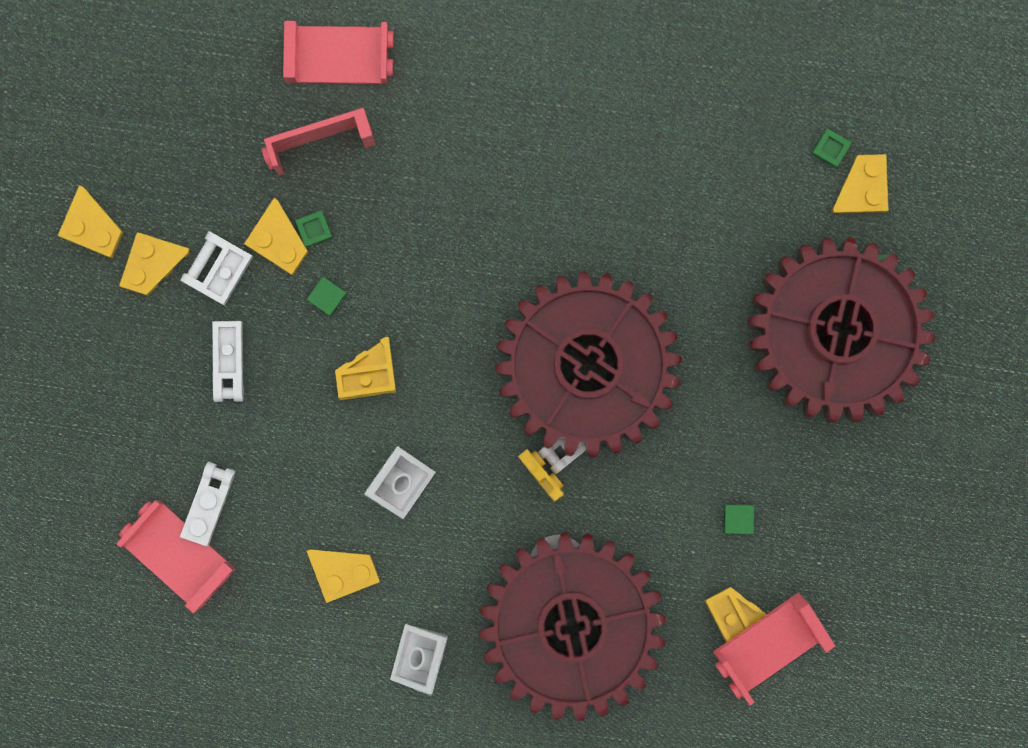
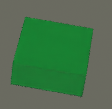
M827 128L812 155L837 168L852 142Z
M322 210L295 220L306 248L333 238Z
M322 277L307 300L331 317L347 293L325 277Z
M724 505V533L754 534V505Z

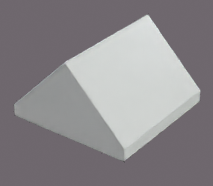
M397 446L365 492V495L404 519L436 472Z
M405 624L390 680L432 695L448 635Z

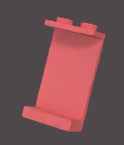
M284 21L283 78L286 83L388 84V76H393V59H388V48H394V31H389L387 22H381V27L298 26L296 21Z
M361 108L264 139L266 147L262 148V153L270 170L275 169L278 175H282L284 171L278 155L280 151L357 127L365 148L374 146L376 143L365 110Z
M155 500L153 503L148 501L138 512L141 517L134 525L128 523L119 533L121 539L116 544L120 548L125 547L181 597L187 603L185 606L192 613H196L236 568L210 545L206 547L181 538L180 535L185 522L160 500Z
M797 593L717 648L713 653L719 661L715 664L724 679L729 676L732 680L729 687L739 700L743 697L749 705H752L755 702L748 691L817 643L826 653L834 648L835 644L809 603Z

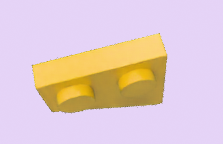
M886 154L857 155L849 175L842 186L839 197L832 208V214L888 212Z
M79 185L58 236L113 258L123 232L89 192Z
M275 198L244 243L247 247L292 276L308 253L295 228Z
M137 232L119 286L149 296L156 289L160 281L166 278L173 271V268L190 254L191 250Z
M384 337L380 340V343L368 351H363L353 361L345 363L335 370L339 400L396 392L389 337Z
M526 449L518 456L553 501H556L563 495V492L560 490L563 484L554 473L549 476L542 466L546 463L536 451L530 453Z
M313 549L307 551L326 603L381 582L371 555Z
M731 587L704 600L725 642H728L766 615L760 608L746 600Z

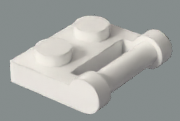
M208 231L204 238L206 239L204 246L188 273H184L180 281L225 306L253 256ZM216 246L222 248L206 279L201 283L197 278Z

